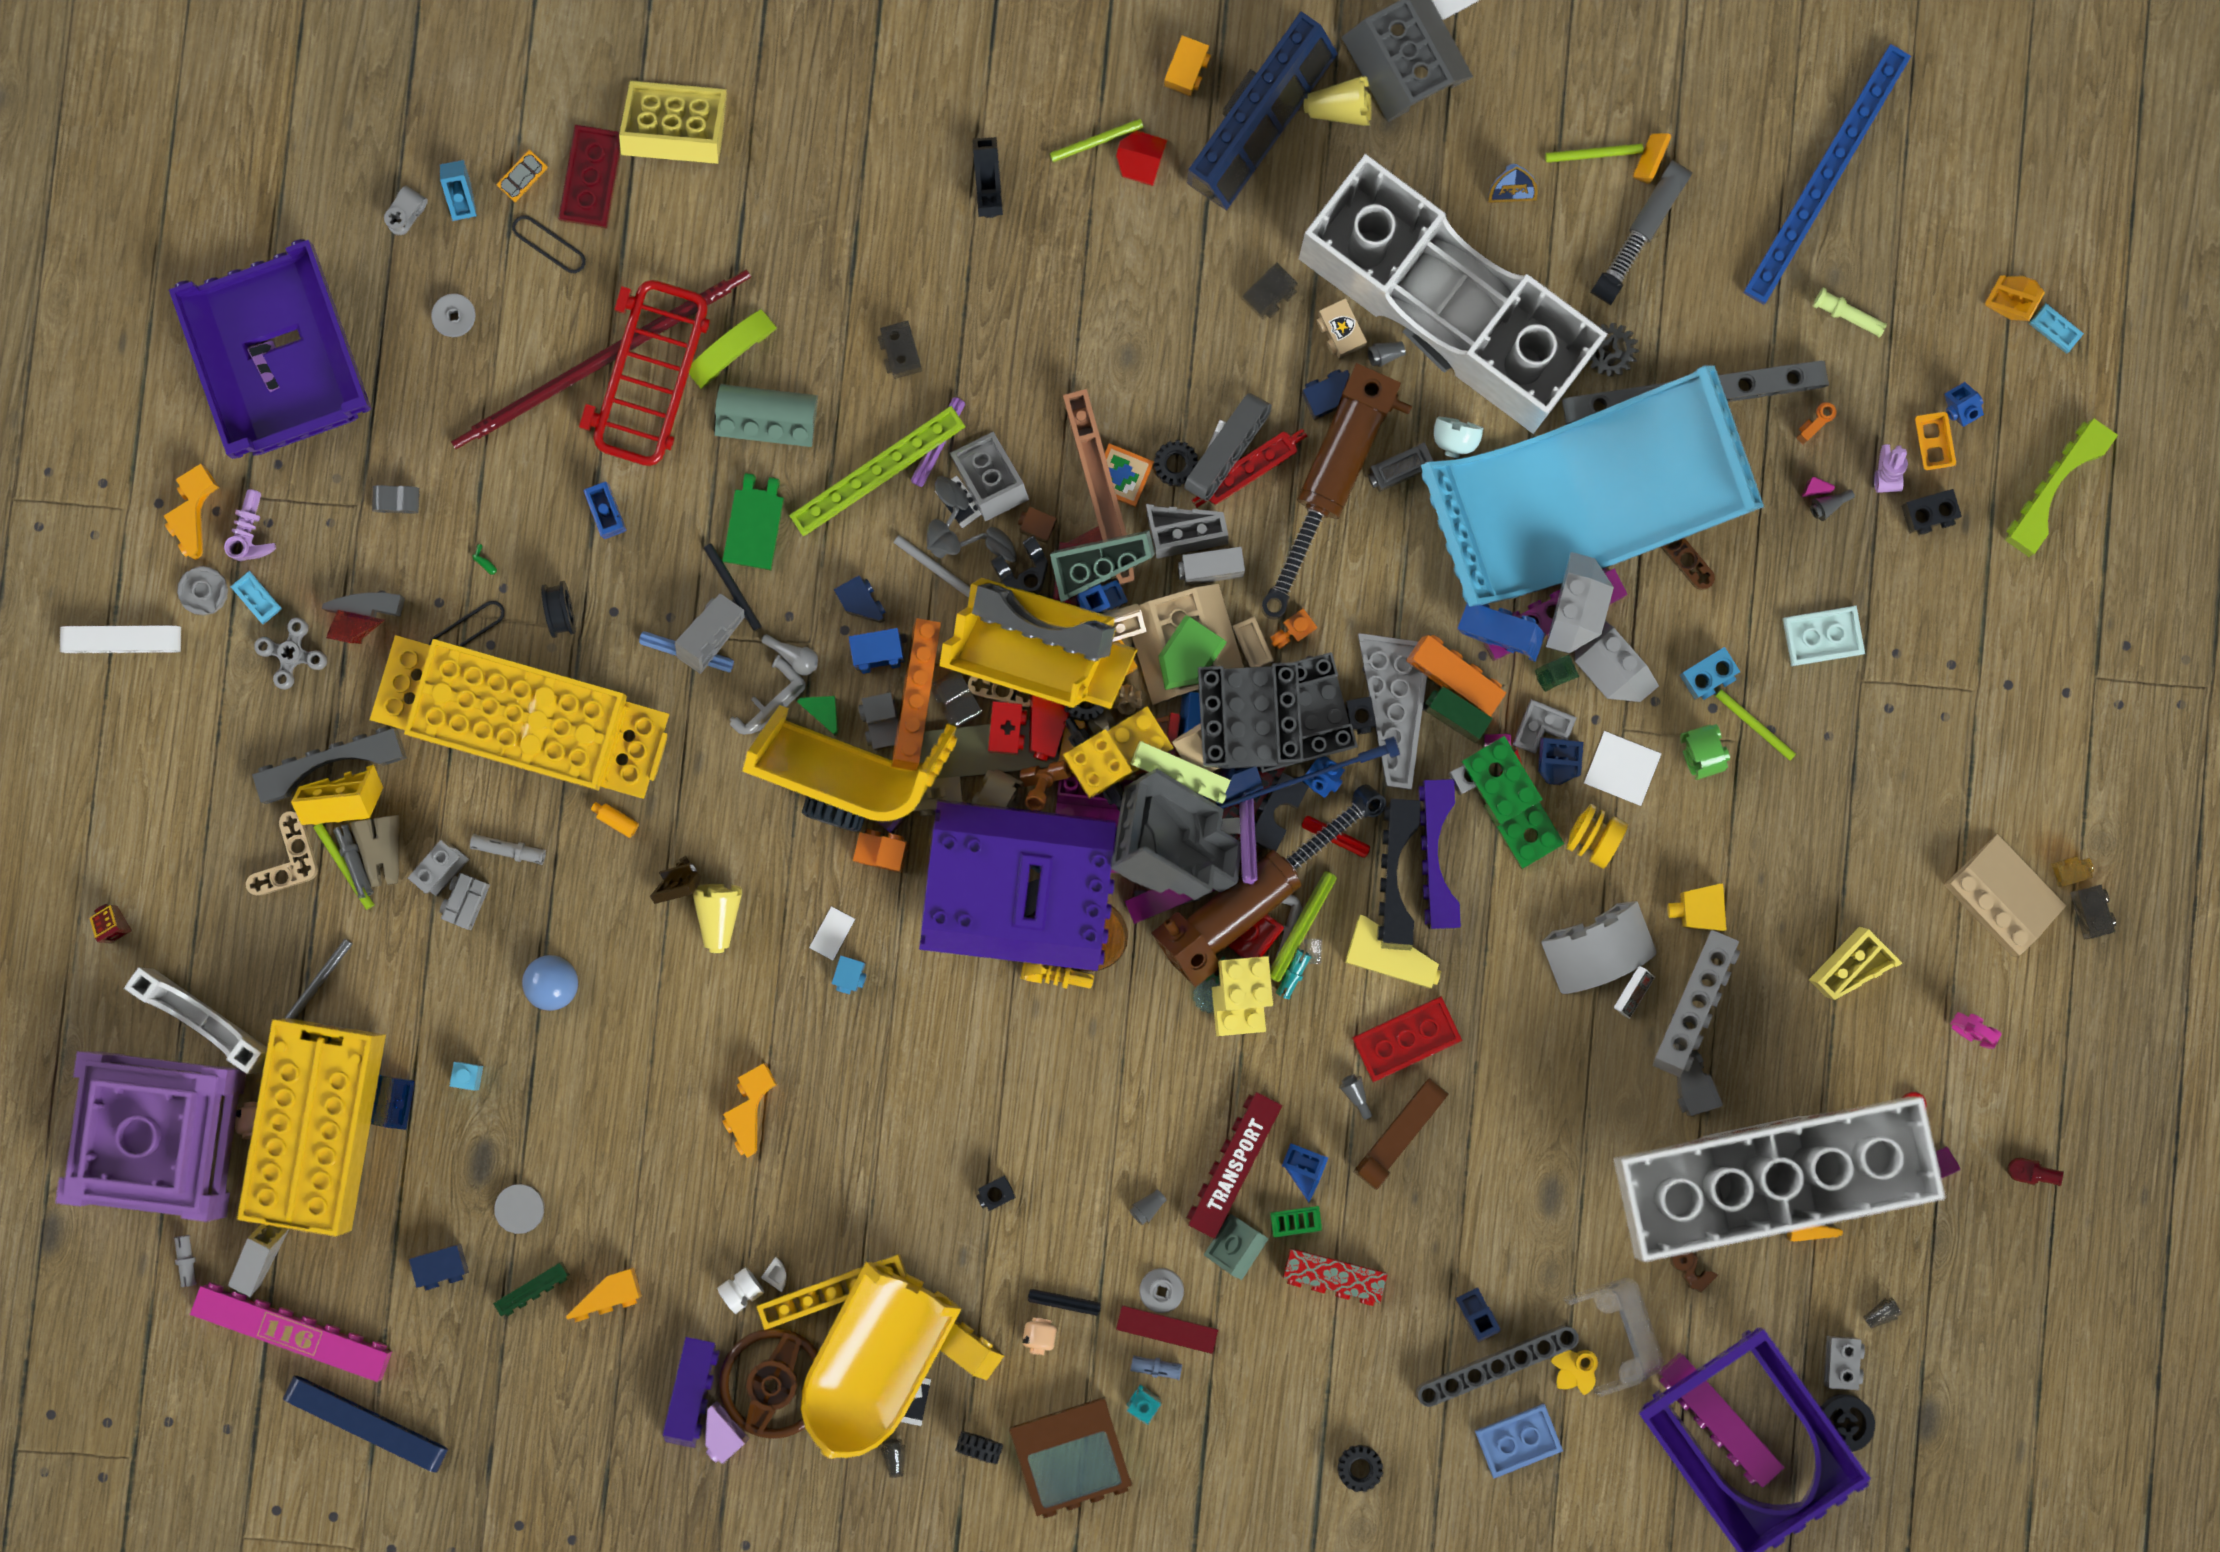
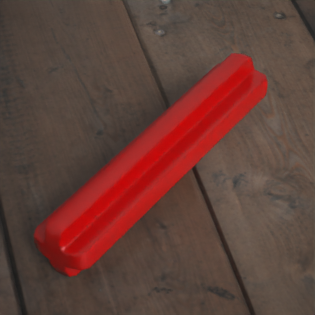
M1306 816L1301 827L1317 835V831L1321 832L1322 827L1326 828L1327 824L1313 817ZM1341 832L1342 835L1336 836L1337 839L1331 840L1332 843L1363 858L1367 857L1371 848L1369 845Z

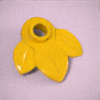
M1568 1350L1553 1356L1551 1359L1552 1364L1560 1368L1556 1379L1558 1389H1571L1577 1386L1580 1392L1586 1395L1594 1388L1596 1382L1594 1371L1598 1366V1360L1594 1353L1589 1350H1581L1577 1353ZM1583 1358L1589 1359V1365L1586 1367H1582L1580 1364Z

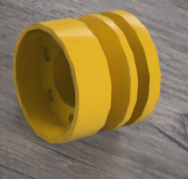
M1590 804L1580 814L1572 827L1566 849L1572 852L1578 843L1581 844L1577 855L1582 856L1587 849L1592 850L1589 862L1604 869L1621 843L1628 828V823L1613 816L1607 824H1604L1605 811L1601 810L1596 818H1593L1596 806Z

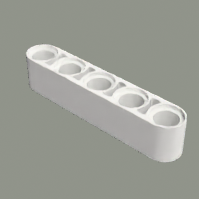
M64 626L60 627V652H181V627Z

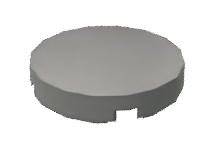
M199 566L183 574L178 583L177 594L186 610L196 615L206 616L217 612L223 607L227 600L228 587L226 580L219 572L210 567Z
M524 1184L512 1185L504 1189L497 1197L494 1205L495 1217L499 1225L506 1231L514 1234L527 1233L535 1229L542 1221L545 1209L544 1200L541 1194L531 1186Z

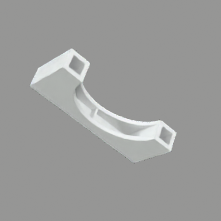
M138 967L124 987V989L143 1002L164 1010L199 1032L224 1052L227 1056L226 1060L245 1073H261L264 1069L268 1047L157 970Z

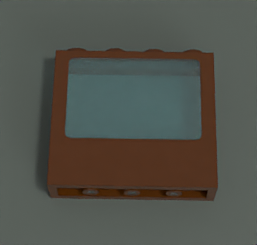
M1105 1397L1017 1424L1009 1429L1036 1516L1042 1515L1043 1518H1048L1056 1515V1510L1066 1507L1067 1511L1073 1510L1081 1506L1080 1502L1089 1499L1091 1503L1105 1499V1494L1114 1492V1495L1123 1494L1129 1491L1128 1487L1132 1486Z

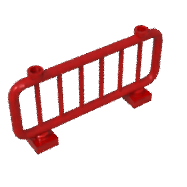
M658 280L645 281L639 286L635 296H632L631 289L621 286L614 310L626 315L627 310L631 311L600 414L596 413L597 408L595 406L585 404L579 424L580 429L589 432L591 427H595L593 440L599 451L645 466L657 464L662 460L666 449L671 451L675 437L670 434L701 332L706 334L710 324V319H706L708 306L702 295ZM649 290H657L695 302L698 306L695 320L644 305L646 293ZM641 309L693 324L688 343L636 328ZM634 332L686 348L681 367L629 351ZM627 356L679 371L674 390L622 375ZM620 379L671 394L672 397L667 414L615 398ZM613 403L665 418L660 437L609 422L608 418ZM606 426L657 441L654 454L644 456L606 444L603 440Z

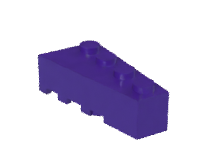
M689 1337L685 1338L663 1431V1438L667 1443L695 1448L697 1439H700L702 1431L701 1417L702 1414L705 1415L708 1400L705 1399L707 1389L711 1390L714 1375H711L712 1365H717L719 1351L716 1350V1344L713 1342Z

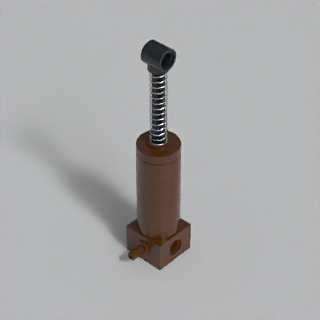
M1356 363L1341 396L1338 409L1296 499L1297 502L1305 506L1308 514L1305 516V521L1302 522V527L1299 528L1300 532L1296 534L1297 538L1294 540L1295 543L1292 545L1291 551H1289V556L1286 557V563H1283L1284 567L1281 569V574L1278 575V580L1275 581L1276 585L1269 589L1267 596L1263 599L1261 609L1264 616L1268 619H1279L1285 613L1290 599L1288 592H1291L1292 583L1296 580V574H1298L1297 572L1301 568V563L1304 562L1303 559L1306 557V552L1309 551V545H1312L1311 541L1314 539V534L1317 533V528L1320 527L1318 525L1320 521L1322 522V517L1340 518L1388 412H1391L1394 408L1407 415L1410 413L1412 406L1397 399L1399 396L1397 392L1401 382ZM1371 389L1375 392L1376 395L1369 396L1366 394L1365 390ZM1271 600L1278 601L1281 605L1280 611L1271 612L1267 608V603Z
M1361 785L1353 794L1352 807H1347V811H1342V815H1337V819H1332V823H1327L1326 828L1322 827L1321 832L1317 831L1316 836L1312 835L1311 840L1307 839V843H1302V847H1297V851H1292V855H1287V859L1280 856L1276 851L1271 850L1257 861V881L1254 884L1244 883L1241 874L1236 885L1221 893L1219 892L1187 919L1178 911L1169 919H1166L1151 934L1170 963L1196 988L1219 969V960L1216 955L1302 886L1296 871L1299 866L1302 868L1301 865L1304 862L1307 864L1306 861L1309 858L1312 860L1311 857L1314 854L1317 856L1316 853L1319 850L1322 851L1321 848L1327 847L1326 844L1332 843L1331 840L1334 838L1337 839V835H1342V831H1347V827H1352L1351 824L1353 822L1357 823L1356 820L1358 818L1377 817L1384 811L1386 799L1370 785Z

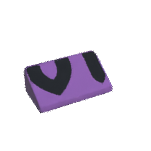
M272 340L248 349L269 392L280 388L263 357V354L276 348Z

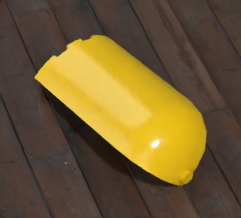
M871 1262L865 1263L812 1363L802 1388L801 1412L804 1425L824 1456L833 1459L835 1457L848 1458L863 1455L878 1447L894 1432L904 1418L961 1311L957 1304L939 1291L934 1294L922 1287L924 1282L911 1275L906 1274L904 1278L894 1274L891 1267Z

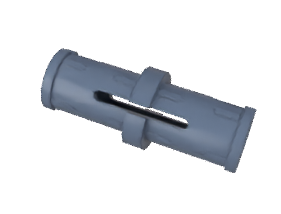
M1133 1355L1130 1371L1150 1374L1154 1378L1161 1376L1180 1380L1182 1364L1160 1361L1161 1358L1148 1359Z

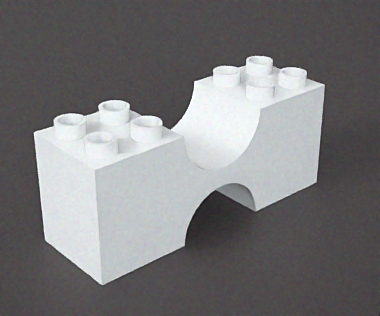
M1366 154L1305 232L1299 255L1300 261L1374 316L1390 318L1417 334L1447 360L1453 368L1456 377L1533 434L1607 336L1606 332L1528 274L1520 276L1508 272L1479 254L1453 230L1443 211Z

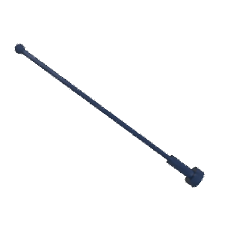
M1393 736L1385 739V745L1359 753L1358 757L1217 806L1223 809L1359 761L1363 763L1386 754L1393 758L1401 755Z

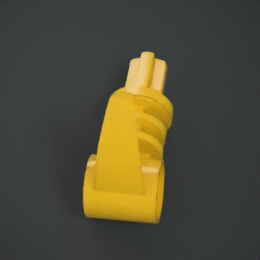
M1023 962L1020 979L1041 984L1042 980L1045 979L1044 983L1049 984L1051 980L1053 985L1058 986V982L1062 983L1061 987L1065 989L1068 988V984L1090 989L1093 985L1094 975L1075 971L1069 967L1062 968L1060 966Z

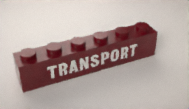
M1257 1092L1253 1096L1250 1094L1247 1096L1242 1106L1246 1109L1243 1117L1237 1116L1231 1130L1235 1131L1231 1140L1226 1138L1220 1149V1152L1224 1153L1220 1162L1214 1161L1208 1173L1212 1175L1209 1183H1203L1197 1194L1201 1198L1197 1207L1192 1205L1186 1216L1189 1220L1188 1226L1213 1239L1216 1238L1283 1105Z

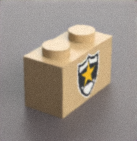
M1346 298L1319 311V319H1316L1320 331L1322 333L1326 332L1329 338L1327 345L1332 354H1337L1340 359L1366 346L1367 341Z

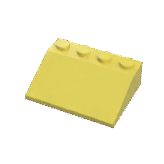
M630 81L619 133L621 155L718 164L722 144L727 89Z

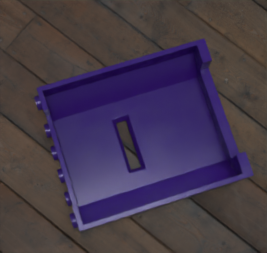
M295 240L291 243V246L285 248V253L275 255L273 260L254 262L250 265L251 268L242 271L241 269L232 270L223 278L218 279L214 277L207 279L200 286H197L192 281H181L176 283L174 288L169 289L226 455L232 459L241 458L243 454L252 452L253 456L262 455L351 423L359 418L357 413H366L372 409L314 245L309 240ZM298 330L299 340L274 348L263 354L280 387L269 392L248 352V347Z
M937 799L919 950L1098 971V966L1103 965L1105 950H1101L1102 943L1107 944L1108 929L1104 928L1105 919H1110L1112 904H1107L1108 894H1113L1115 880L1110 879L1114 842L1118 828L1116 827V821ZM1030 864L1041 866L1035 919L1024 918Z

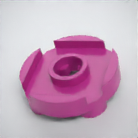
M1957 1012L1950 1023L1952 1025L1951 1028L1960 1036L1971 1042L1973 1039L1981 1041L1979 1046L1988 1049H1994L2002 1035L1997 1029L1985 1026L1983 1024L1984 1020L1975 1014H1970L1968 1017Z

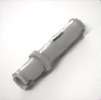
M473 834L470 841V849L511 857L517 862L524 860L543 865L546 856L545 849L525 846V843L522 842L515 844Z

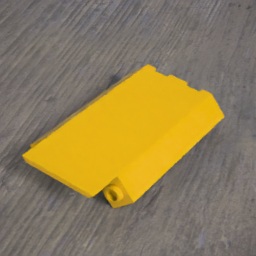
M980 578L971 584L968 607L957 613L954 636L943 643L939 666L1072 708L1082 701H1087L1111 709L1138 649L1112 641L1110 655L1099 658L1098 661H1092L1084 658L1085 655L1079 652L1069 653L1064 651L1062 646L1044 644L1042 642L1043 639L1025 637L1021 631L1003 629L999 623L983 622L980 620L981 617L972 614L977 587L992 583L1011 590L1019 603L1029 613L1051 625L1074 627L1084 622L1096 620L1113 627L1115 618L1028 591L1007 587L1004 584L985 578Z

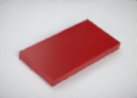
M1442 996L1352 1037L1372 1083L1463 1041Z

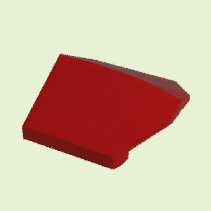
M1137 130L1121 140L1116 157L1122 177L1154 186L1168 140Z

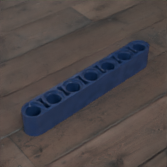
M294 1375L283 1396V1400L428 1471L437 1473L448 1451V1448L303 1377Z

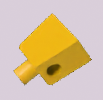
M1723 884L1682 892L1680 894V903H1668L1667 905L1668 917H1682L1684 928L1726 931Z

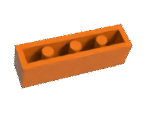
M1427 635L1421 637L1406 661L1440 687L1444 686L1491 717L1507 693L1501 689L1502 685L1495 679H1488L1482 675L1483 671L1474 664L1469 665L1463 661V656L1453 649L1448 650L1444 647V642L1437 636Z

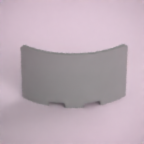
M1638 901L1617 903L1605 913L1595 917L1596 923L1587 927L1579 924L1552 931L1541 942L1562 994L1587 990L1618 979L1642 966L1656 955V949Z

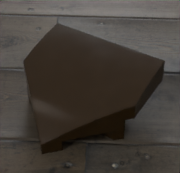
M686 856L679 859L680 862L676 863V867L659 872L664 881L650 895L654 904L694 893L701 880V876Z

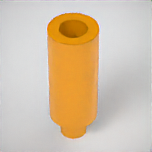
M595 802L591 807V811L597 814L596 818L628 838L634 835L639 826L638 822L606 803L602 806Z

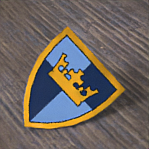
M1517 164L1508 165L1506 171L1497 177L1491 185L1488 203L1536 201L1538 195L1537 183L1526 169Z

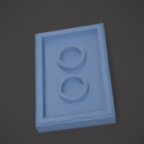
M1544 1403L1475 1430L1493 1478L1563 1451Z

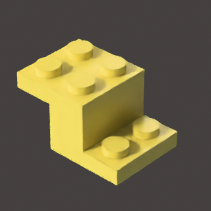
M1269 956L1218 961L1221 986L1212 987L1216 1036L1266 1032L1264 1007L1273 1006Z

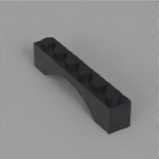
M1391 799L1389 806H1386L1384 809V821H1388V828L1383 830L1382 844L1387 846L1386 854H1382L1381 868L1385 869V878L1380 879V892L1384 893V902H1379L1378 916L1383 917L1382 926H1378L1377 941H1381V948L1411 951L1414 937V920L1406 910L1400 896L1397 868L1402 849L1419 827L1420 801Z

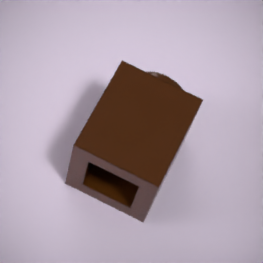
M1029 507L1028 511H1023L1019 518L1020 533L1030 537L1033 535L1035 539L1048 544L1057 518Z

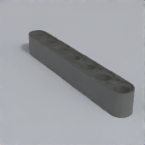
M1558 1326L1423 1382L1416 1389V1397L1424 1406H1435L1574 1348L1579 1340L1578 1333L1570 1326ZM1564 1331L1572 1333V1339L1567 1344H1563L1560 1341V1335ZM1542 1340H1546L1549 1343V1349L1545 1353L1537 1351V1344ZM1518 1350L1526 1352V1359L1521 1363H1517L1514 1360V1354ZM1496 1359H1500L1503 1362V1368L1499 1372L1491 1370V1363ZM1472 1369L1480 1371V1378L1475 1382L1468 1380V1373ZM1451 1378L1456 1379L1457 1388L1454 1391H1447L1444 1386L1445 1382ZM1426 1388H1432L1435 1393L1430 1401L1423 1400L1421 1396Z

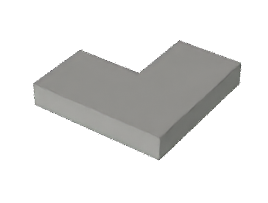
M1531 699L1512 745L1536 754L1544 732L1560 739L1568 740L1576 717Z

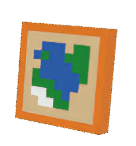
M1108 444L1105 457L1117 500L1136 508L1154 461Z

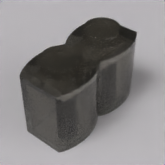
M1276 263L1242 296V300L1262 320L1267 316L1271 319L1280 310L1278 305L1284 299L1288 302L1297 293L1295 288L1298 283Z
M953 671L933 682L935 689L931 690L938 703L943 701L947 709L943 713L949 724L955 723L959 727L983 713L960 672Z

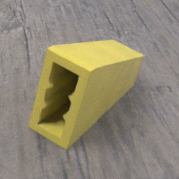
M1358 916L1345 963L1427 988H1432L1433 984H1438L1441 971L1437 970L1438 963L1413 947L1411 951L1381 948V941H1377V930L1380 925L1366 916Z

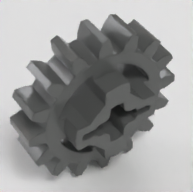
M1611 323L1610 327L1602 324L1601 329L1607 335L1611 333L1613 335H1610L1609 339L1602 341L1590 358V360L1594 361L1590 367L1593 369L1599 367V374H1604L1607 370V376H1613L1614 371L1617 375H1623L1622 368L1630 370L1629 362L1637 361L1633 357V353H1638L1639 349L1634 348L1633 345L1638 343V340L1630 338L1634 332L1630 330L1625 332V325H1620L1617 329V323ZM1624 341H1625V343H1626L1627 350H1625V347H1624V344H1623ZM1609 346H1613V349H1615L1614 354L1608 350ZM1616 360H1622L1619 364L1611 366Z

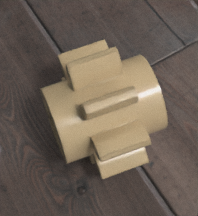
M1121 685L1114 700L1113 708H1118L1121 714H1135L1136 708H1142V691H1137L1133 685Z

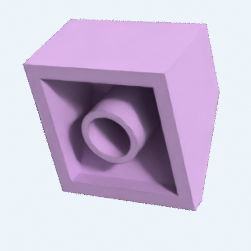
M716 1401L707 1411L705 1445L708 1448L706 1452L715 1462L719 1460L723 1464L749 1440V1437Z

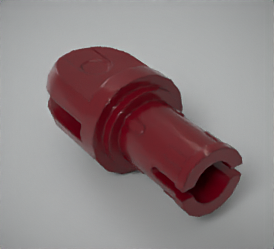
M2015 1158L2010 1161L2007 1167L2009 1176L2018 1182L2035 1185L2040 1181L2058 1186L2062 1185L2064 1171L2042 1167L2040 1161Z

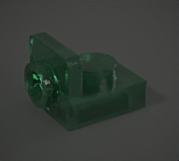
M1570 655L1551 661L1535 670L1537 680L1544 692L1579 677Z

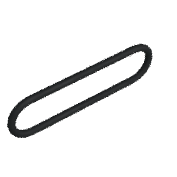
M526 215L519 216L514 220L512 224L513 233L569 273H578L584 268L586 264L585 256L539 222ZM527 219L576 252L582 259L581 266L576 270L567 268L521 236L516 231L517 222Z
M497 601L486 602L435 635L432 639L436 640L488 605H497L501 610L500 618L458 645L463 647L500 623L504 618L505 610Z

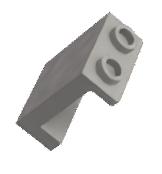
M440 840L408 879L424 893L431 892L438 897L470 859L453 844Z

